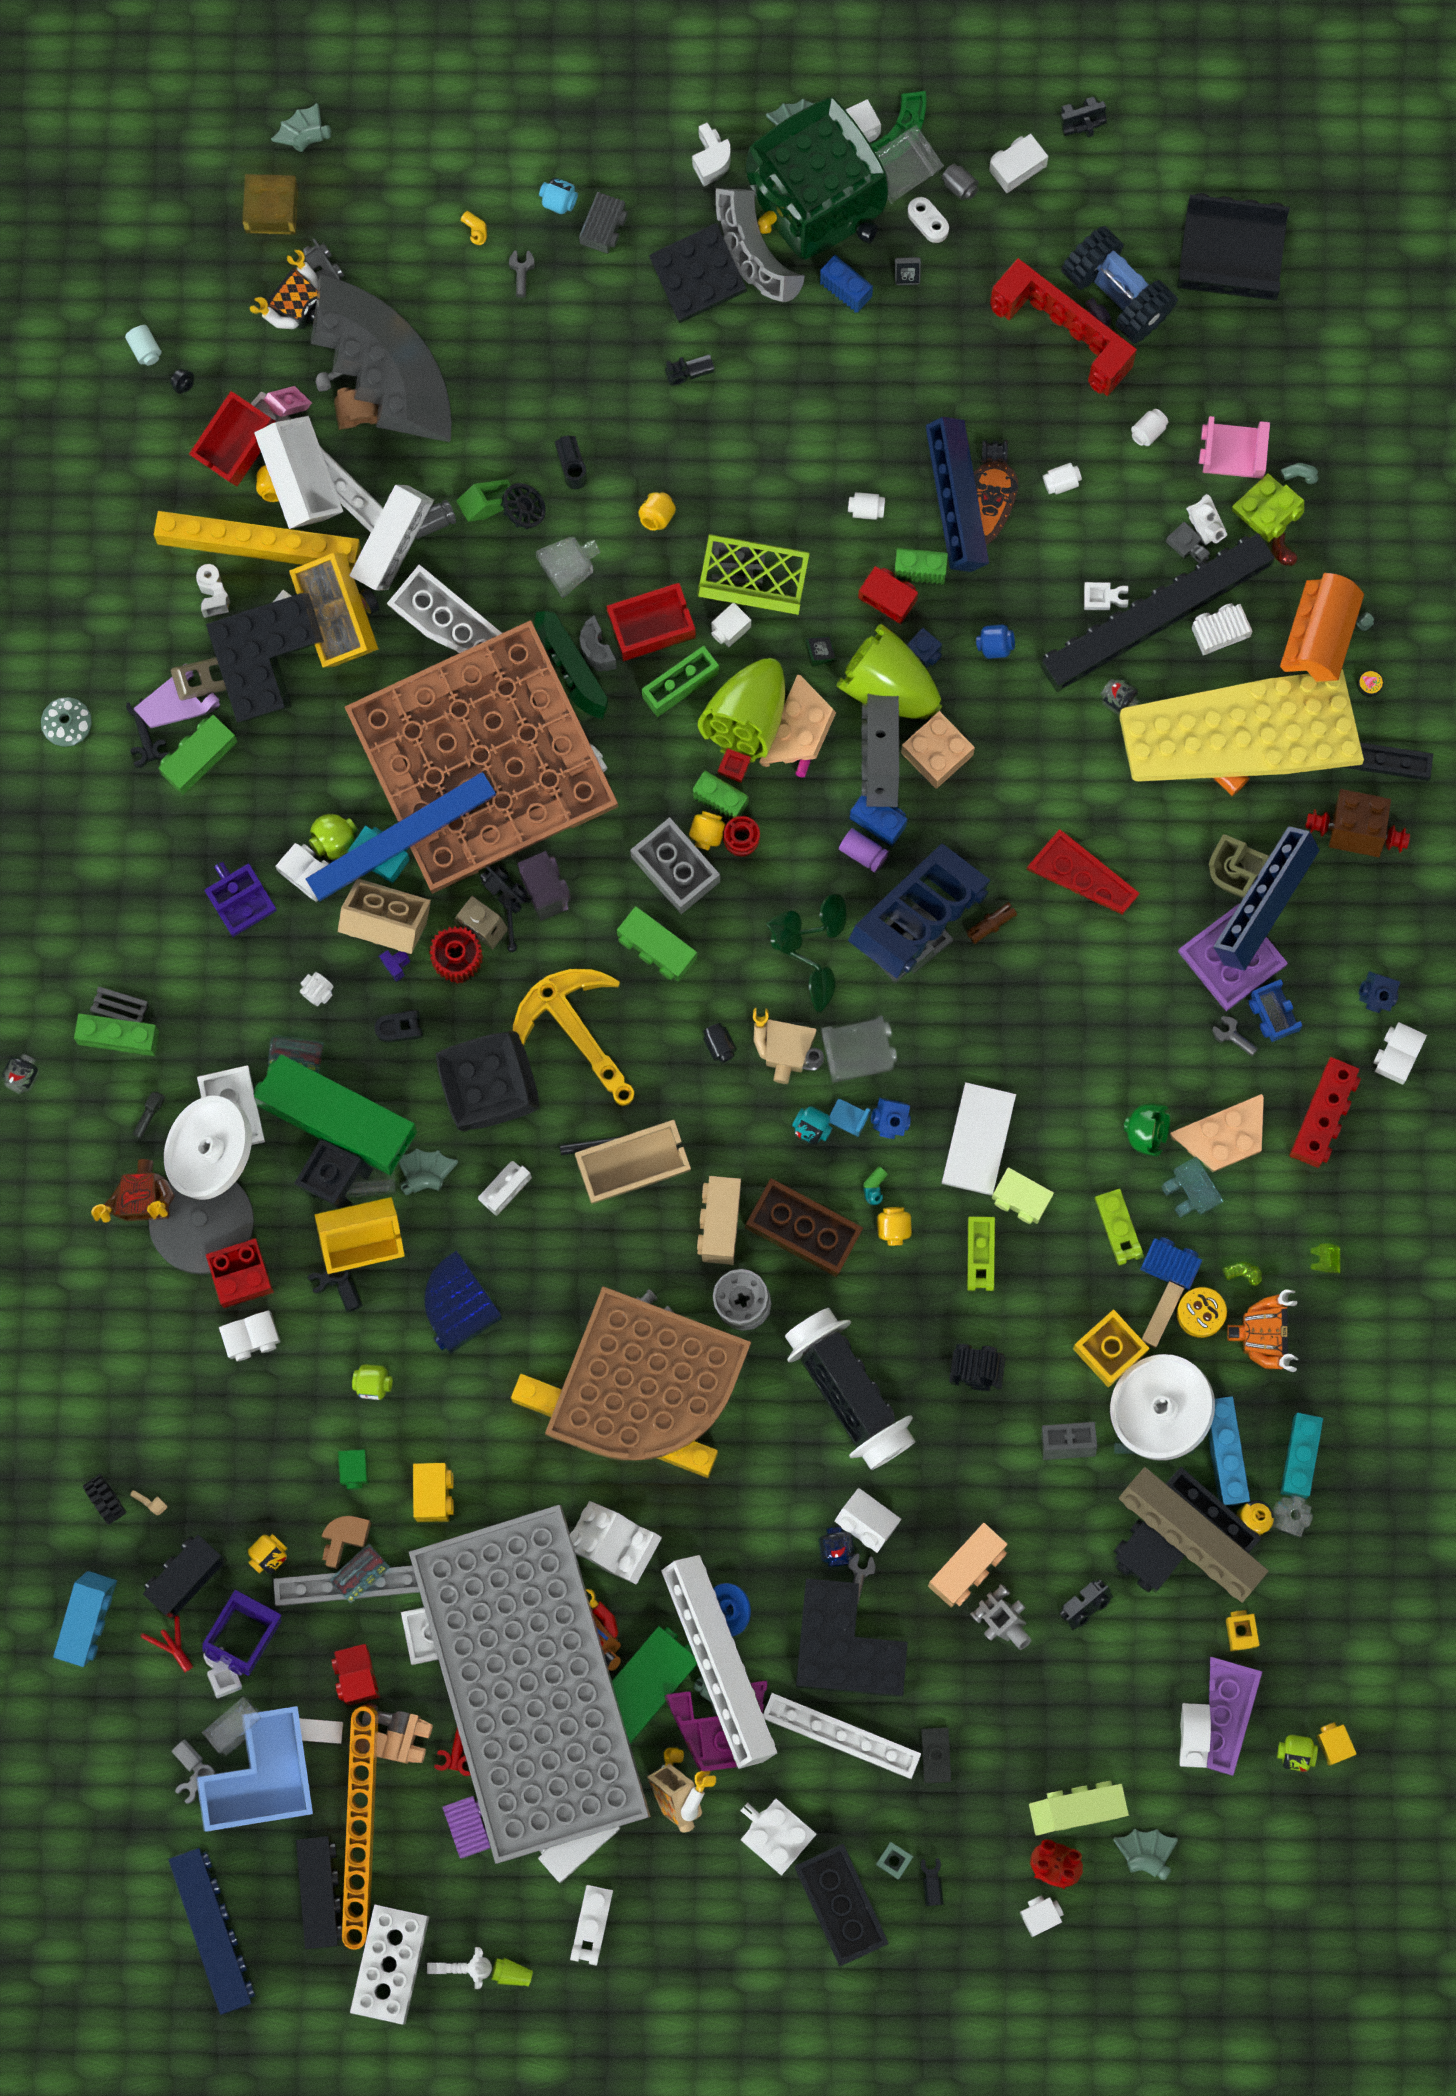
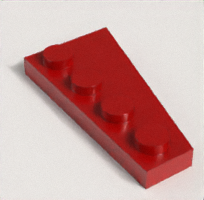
M1060 829L1026 869L1122 915L1140 894Z

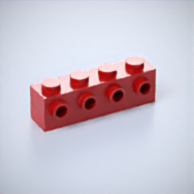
M1332 1057L1329 1058L1289 1155L1290 1157L1319 1168L1322 1162L1327 1163L1332 1152V1148L1328 1147L1331 1138L1337 1139L1342 1127L1341 1124H1338L1341 1114L1346 1116L1352 1102L1347 1100L1350 1091L1356 1092L1361 1078L1357 1076L1359 1068Z

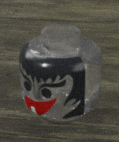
M1123 678L1111 679L1100 694L1103 697L1102 704L1118 716H1120L1123 708L1136 706L1140 702L1136 699L1138 689Z
M22 1054L21 1058L11 1057L1 1075L2 1080L5 1082L4 1086L18 1094H22L23 1091H31L40 1074L39 1068L35 1066L36 1060L25 1054Z

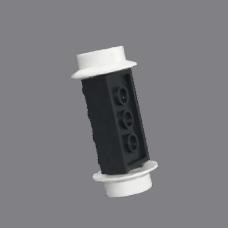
M826 1308L807 1318L785 1335V1338L793 1348L787 1360L790 1363L802 1358L800 1361L856 1446V1449L849 1455L850 1458L863 1457L869 1468L874 1470L916 1442L907 1429L913 1417L910 1415L894 1423L896 1419L894 1418L895 1414L892 1407L883 1401L879 1395V1387L874 1381H870L865 1373L866 1369L863 1362L858 1358L856 1359L851 1351L850 1342L845 1336L840 1334L851 1324V1321H837L830 1308Z

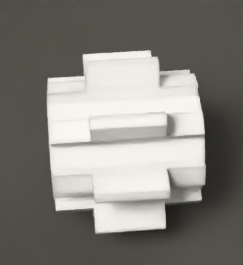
M317 972L312 976L308 974L300 983L302 985L300 993L316 1006H319L321 1002L325 1004L332 996L331 990L333 985Z

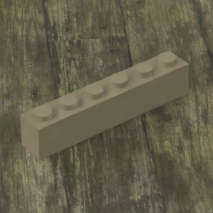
M1146 1467L1141 1470L1118 1498L1129 1510L1135 1512L1148 1526L1154 1528L1168 1543L1179 1549L1191 1562L1198 1565L1211 1579L1217 1581L1231 1596L1237 1598L1240 1602L1243 1603L1268 1573L1264 1566Z

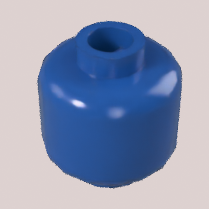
M1003 624L985 626L981 631V635L976 637L977 649L982 651L983 655L988 659L1008 657L1011 650L1015 649L1014 632Z

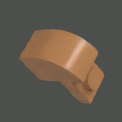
M343 1516L327 1525L322 1537L331 1541V1545L326 1544L323 1553V1560H326L328 1568L338 1570L344 1544L365 1549L371 1527L370 1520Z

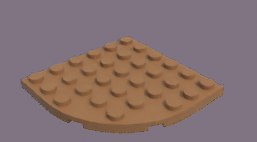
M602 1287L545 1435L594 1454L618 1460H648L676 1452L701 1437L719 1418L734 1390L751 1342Z

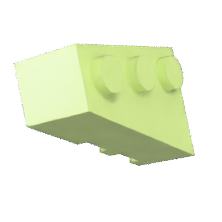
M1111 1781L1097 1783L1096 1789L1088 1790L1087 1785L1072 1788V1794L1063 1795V1790L1047 1793L1048 1799L1029 1804L1036 1836L1129 1816L1122 1784L1112 1786Z

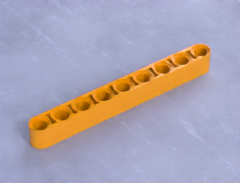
M362 1705L352 1713L350 1730L342 1941L346 1947L353 1950L361 1948L366 1943L370 1926L378 1713L370 1705ZM360 1711H367L371 1715V1723L369 1725H363L359 1722L358 1715ZM359 1738H365L369 1741L370 1750L368 1752H361L358 1749L357 1741ZM363 1765L368 1768L369 1777L367 1779H360L356 1775L357 1766ZM361 1792L367 1796L368 1803L366 1806L356 1804V1793ZM356 1820H362L366 1823L367 1830L365 1833L361 1834L355 1831L354 1822ZM355 1847L364 1849L366 1853L364 1860L359 1861L353 1857L352 1852ZM355 1874L361 1875L365 1881L364 1887H355L351 1881L352 1876ZM351 1903H361L364 1909L363 1914L355 1915L350 1909ZM358 1929L362 1933V1941H352L349 1937L350 1930Z

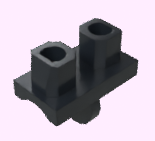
M1095 97L1086 99L1083 102V108L1075 109L1074 105L1071 104L1061 107L1062 132L1064 136L1085 132L1086 136L1090 138L1094 136L1093 129L1107 123L1106 105L1104 101L1098 102Z

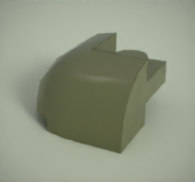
M1223 834L1209 862L1210 876L1214 883L1226 892L1244 898L1270 856L1251 849L1246 843Z

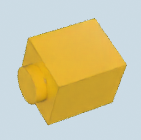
M1334 1722L1320 1728L1322 1734L1316 1737L1329 1766L1356 1755L1344 1724L1337 1727Z

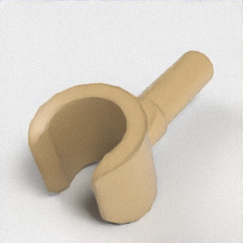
M135 1490L131 1492L130 1496L142 1502L155 1515H160L167 1509V1505L158 1496L151 1502Z

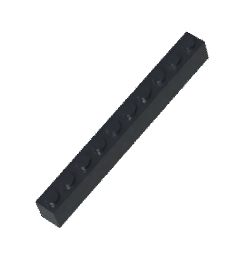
M1259 533L1252 537L1250 535L1243 537L1234 548H1224L1216 554L1217 558L1212 561H1202L1195 566V571L1190 574H1180L1173 580V584L1166 588L1164 585L1158 587L1151 593V597L1145 600L1143 598L1136 600L1127 611L1114 613L1105 624L1100 626L1098 623L1086 631L1087 634L1083 637L1078 638L1076 636L1065 643L1066 647L1061 650L1053 649L1045 654L1041 669L1055 691H1061L1271 567L1275 557Z

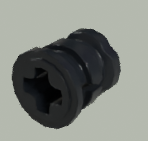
M1007 439L1003 443H998L996 440H993V443H988L987 440H983L982 463L992 461V463L1003 461L1004 465H1007Z

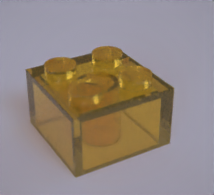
M245 174L242 222L246 233L296 234L298 185L295 176Z

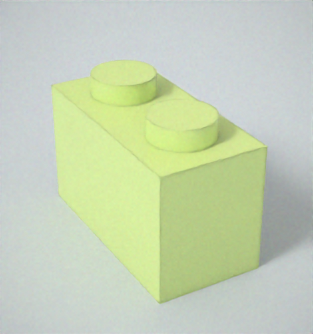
M1007 1168L993 1193L992 1199L995 1200L994 1204L1004 1211L1011 1209L1018 1213L1017 1217L1028 1224H1031L1032 1221L1038 1224L1054 1193L1016 1171Z

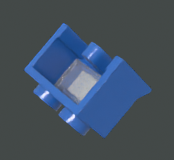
M1281 979L1252 991L1250 995L1251 1000H1249L1253 1014H1259L1262 1020L1259 1026L1265 1038L1269 1037L1271 1042L1299 1032L1302 1028L1301 1021L1296 1022L1293 1016L1291 1001L1289 999L1286 1000L1281 990L1283 985Z

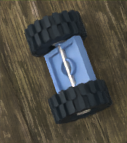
M1101 226L1097 231L1094 230L1090 236H1087L1077 246L1075 251L1071 252L1070 257L1065 260L1061 272L1079 290L1090 286L1091 282H1095L1124 311L1119 315L1115 326L1133 344L1142 341L1145 336L1151 334L1166 319V316L1176 306L1178 297L1160 280L1148 285L1145 279L1140 274H1137L1123 257L1119 256L1124 247L1123 243L1106 226Z

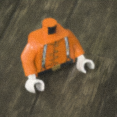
M1284 1290L1281 1294L1260 1300L1249 1307L1247 1313L1243 1315L1242 1325H1228V1341H1243V1353L1248 1354L1250 1360L1265 1369L1284 1368L1290 1372L1297 1370V1368L1289 1366L1291 1360H1298V1358L1288 1354L1287 1307H1283L1284 1305L1295 1306L1297 1304V1301H1288V1295L1295 1293L1294 1290Z

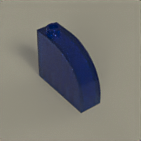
M457 1251L446 1257L435 1268L429 1278L425 1291V1309L429 1322L437 1334L433 1339L441 1351L447 1349L451 1354L501 1320L502 1317Z

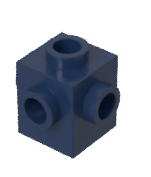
M1369 971L1366 981H1363L1359 988V1001L1367 1004L1366 1009L1380 1013L1381 1009L1391 1011L1392 1006H1395L1398 1000L1399 993L1397 990L1400 981Z

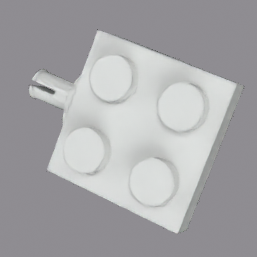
M777 1799L760 1813L747 1803L745 1807L752 1814L744 1807L741 1812L753 1822L741 1841L782 1876L817 1834Z

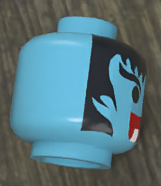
M554 177L548 183H543L539 196L542 197L544 208L559 214H565L574 208L578 193L575 192V186L572 183Z

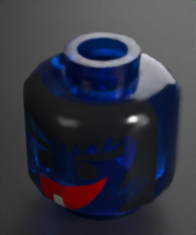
M842 1527L826 1529L827 1534L822 1535L818 1541L821 1560L828 1563L829 1567L850 1564L849 1560L855 1556L852 1534L843 1532Z

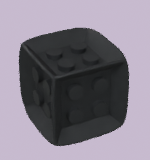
M510 1030L508 1032L490 1034L448 1047L436 1053L441 1084L449 1111L458 1130L466 1132L470 1129L485 1128L525 1116L540 1109L538 1092L531 1066L517 1032Z

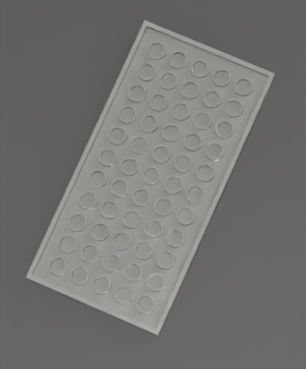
M562 1505L410 1551V1559L495 1864L651 1817Z

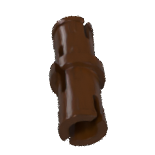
M1007 902L992 914L987 913L982 921L966 930L969 939L972 938L971 941L974 944H977L978 941L991 932L996 933L1001 925L1016 917L1015 909L1011 908L1012 905Z

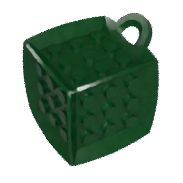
M834 97L821 100L787 118L755 141L748 151L746 172L752 190L755 191V196L764 212L773 211L777 215V220L773 226L802 260L815 256L857 232L856 230L861 223L871 222L883 212L889 193L886 171L861 129Z

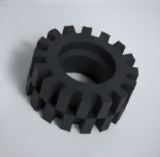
M101 1474L82 1485L87 1496L108 1525L127 1513Z

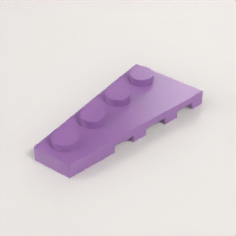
M1210 1657L1209 1707L1211 1736L1207 1768L1234 1776L1262 1671Z

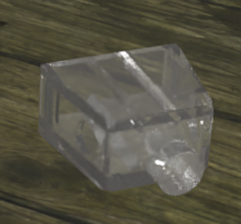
M573 536L537 550L536 557L561 597L564 598L592 574L593 565L589 559L599 554L600 550L594 540L580 546Z

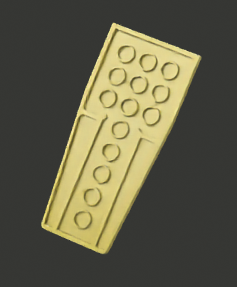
M1343 669L1337 681L1316 682L1310 674L1270 678L1126 707L1121 710L1119 717L1131 775L1135 781L1291 774L1362 765L1364 761Z

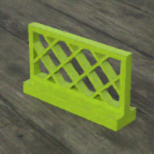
M709 534L697 590L698 597L799 615L800 600L810 553ZM713 541L724 543L729 552L716 559L712 553ZM729 544L737 545V546L734 547L733 549H731V547L729 546ZM741 547H749L754 556L742 564L734 552ZM754 549H760L762 551L756 553ZM767 551L774 552L779 559L769 568H766L759 558ZM779 553L787 554V555H786L785 557L781 558V556L779 555ZM732 554L739 566L727 574L719 562ZM710 556H711V557L713 558L714 562L709 565ZM792 556L803 557L801 567L793 573L784 562ZM757 559L764 571L752 579L744 567ZM782 563L789 576L777 583L770 574V571ZM717 564L724 577L717 582L706 580L708 570ZM742 569L750 581L742 586H736L729 577ZM800 573L799 580L797 581L794 576ZM765 574L774 583V586L767 591L759 590L755 584V581ZM792 578L797 585L796 595H785L779 586ZM727 579L730 584H725L722 582ZM752 584L755 589L747 587ZM775 589H778V591L780 592V594H779V593H774V592H772V591H774Z

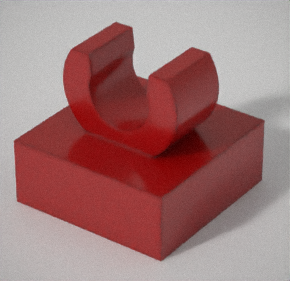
M727 748L718 769V774L742 783L751 757Z

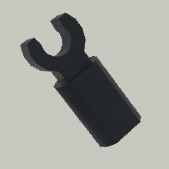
M935 1858L936 1866L932 1870L926 1867L925 1859H922L920 1863L922 1871L926 1874V1878L923 1879L925 1906L944 1905L941 1877H938L937 1874L941 1868L939 1858Z

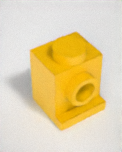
M1247 1610L1231 1612V1617L1225 1619L1230 1651L1257 1648L1259 1640L1254 1614L1247 1615ZM1237 1626L1245 1628L1246 1632L1244 1635L1237 1634Z

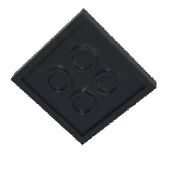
M717 223L649 255L679 323L748 291Z

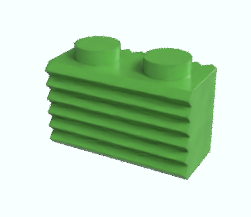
M897 548L894 578L901 581L910 580L916 583L918 581L921 583L925 581L926 584L928 582L931 584L935 582L936 585L938 583L943 585L945 583L948 553Z
M707 771L702 773L693 788L694 800L698 799V803L702 802L703 805H707V808L711 807V810H715L716 813L719 812L720 816L724 815V818H728L729 821L741 816L749 804V796Z

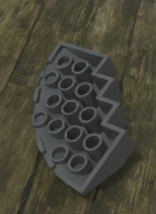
M320 275L311 344L335 349L332 372L356 376L354 399L379 404L376 427L450 442L452 420L447 388L440 368L419 334L394 309L374 295L342 280Z

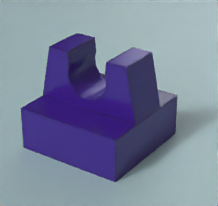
M387 950L379 956L381 962L396 982L405 976L402 968L410 963L409 957L405 952L399 951L392 956Z

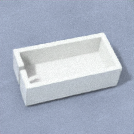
M309 416L275 422L255 432L259 448L289 529L323 522L343 512Z

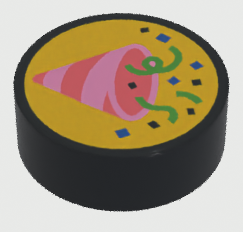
M367 588L359 592L365 610L370 615L377 612L379 604L374 594Z
M1375 670L1363 672L1357 681L1359 692L1367 697L1378 695L1384 686L1382 675Z

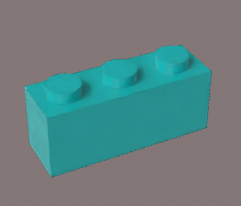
M1297 1413L1293 1417L1280 1494L1307 1499L1310 1496L1323 1418Z

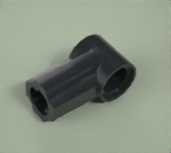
M567 435L560 437V439L555 441V447L564 473L565 483L574 490L583 488L587 482V473L576 436ZM573 471L582 473L579 477H571L569 475Z

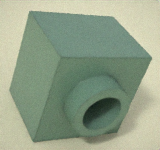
M890 1842L876 1866L899 1880L913 1856ZM891 1856L898 1857L899 1864L897 1866L889 1864Z

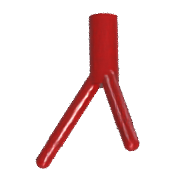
M179 1616L174 1617L175 1643L166 1630H161V1634L169 1646L145 1633L141 1634L142 1639L173 1654L184 1673L193 1668V1665L181 1648Z

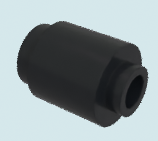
M716 1023L703 1031L705 1036L703 1040L714 1061L720 1060L721 1063H724L735 1057L734 1052L737 1051V1048L726 1027H723L721 1023Z

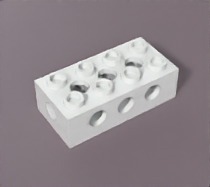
M374 1905L350 2013L398 2024H406L429 1916ZM393 1930H399L403 1935L402 1942L396 1946L391 1944L389 1940L390 1933ZM391 1956L396 1960L397 1966L393 1972L389 1973L384 1969L383 1962L387 1957ZM383 1983L387 1984L391 1990L390 1996L385 2000L381 1999L377 1994L378 1987Z

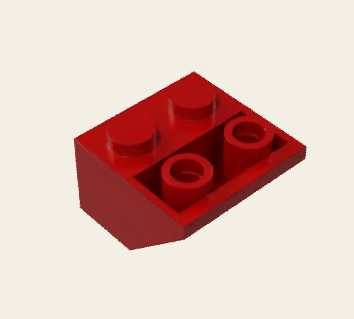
M256 1238L205 1254L218 1298L223 1308L274 1293Z

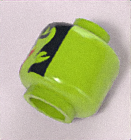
M1289 1735L1284 1743L1279 1742L1277 1758L1282 1759V1765L1285 1769L1307 1772L1311 1766L1315 1767L1318 1746L1314 1745L1313 1740L1309 1737Z

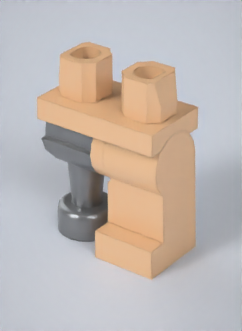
M367 1703V1705L376 1709L378 1723L388 1726L386 1734L378 1732L377 1757L408 1764V1762L423 1763L426 1749L413 1746L416 1736L429 1739L433 1725L421 1720V1717L418 1715L400 1711L394 1714L378 1711L377 1705ZM364 1711L362 1724L369 1725L371 1723V1715ZM359 1738L357 1747L361 1752H368L370 1750V1743L365 1738Z

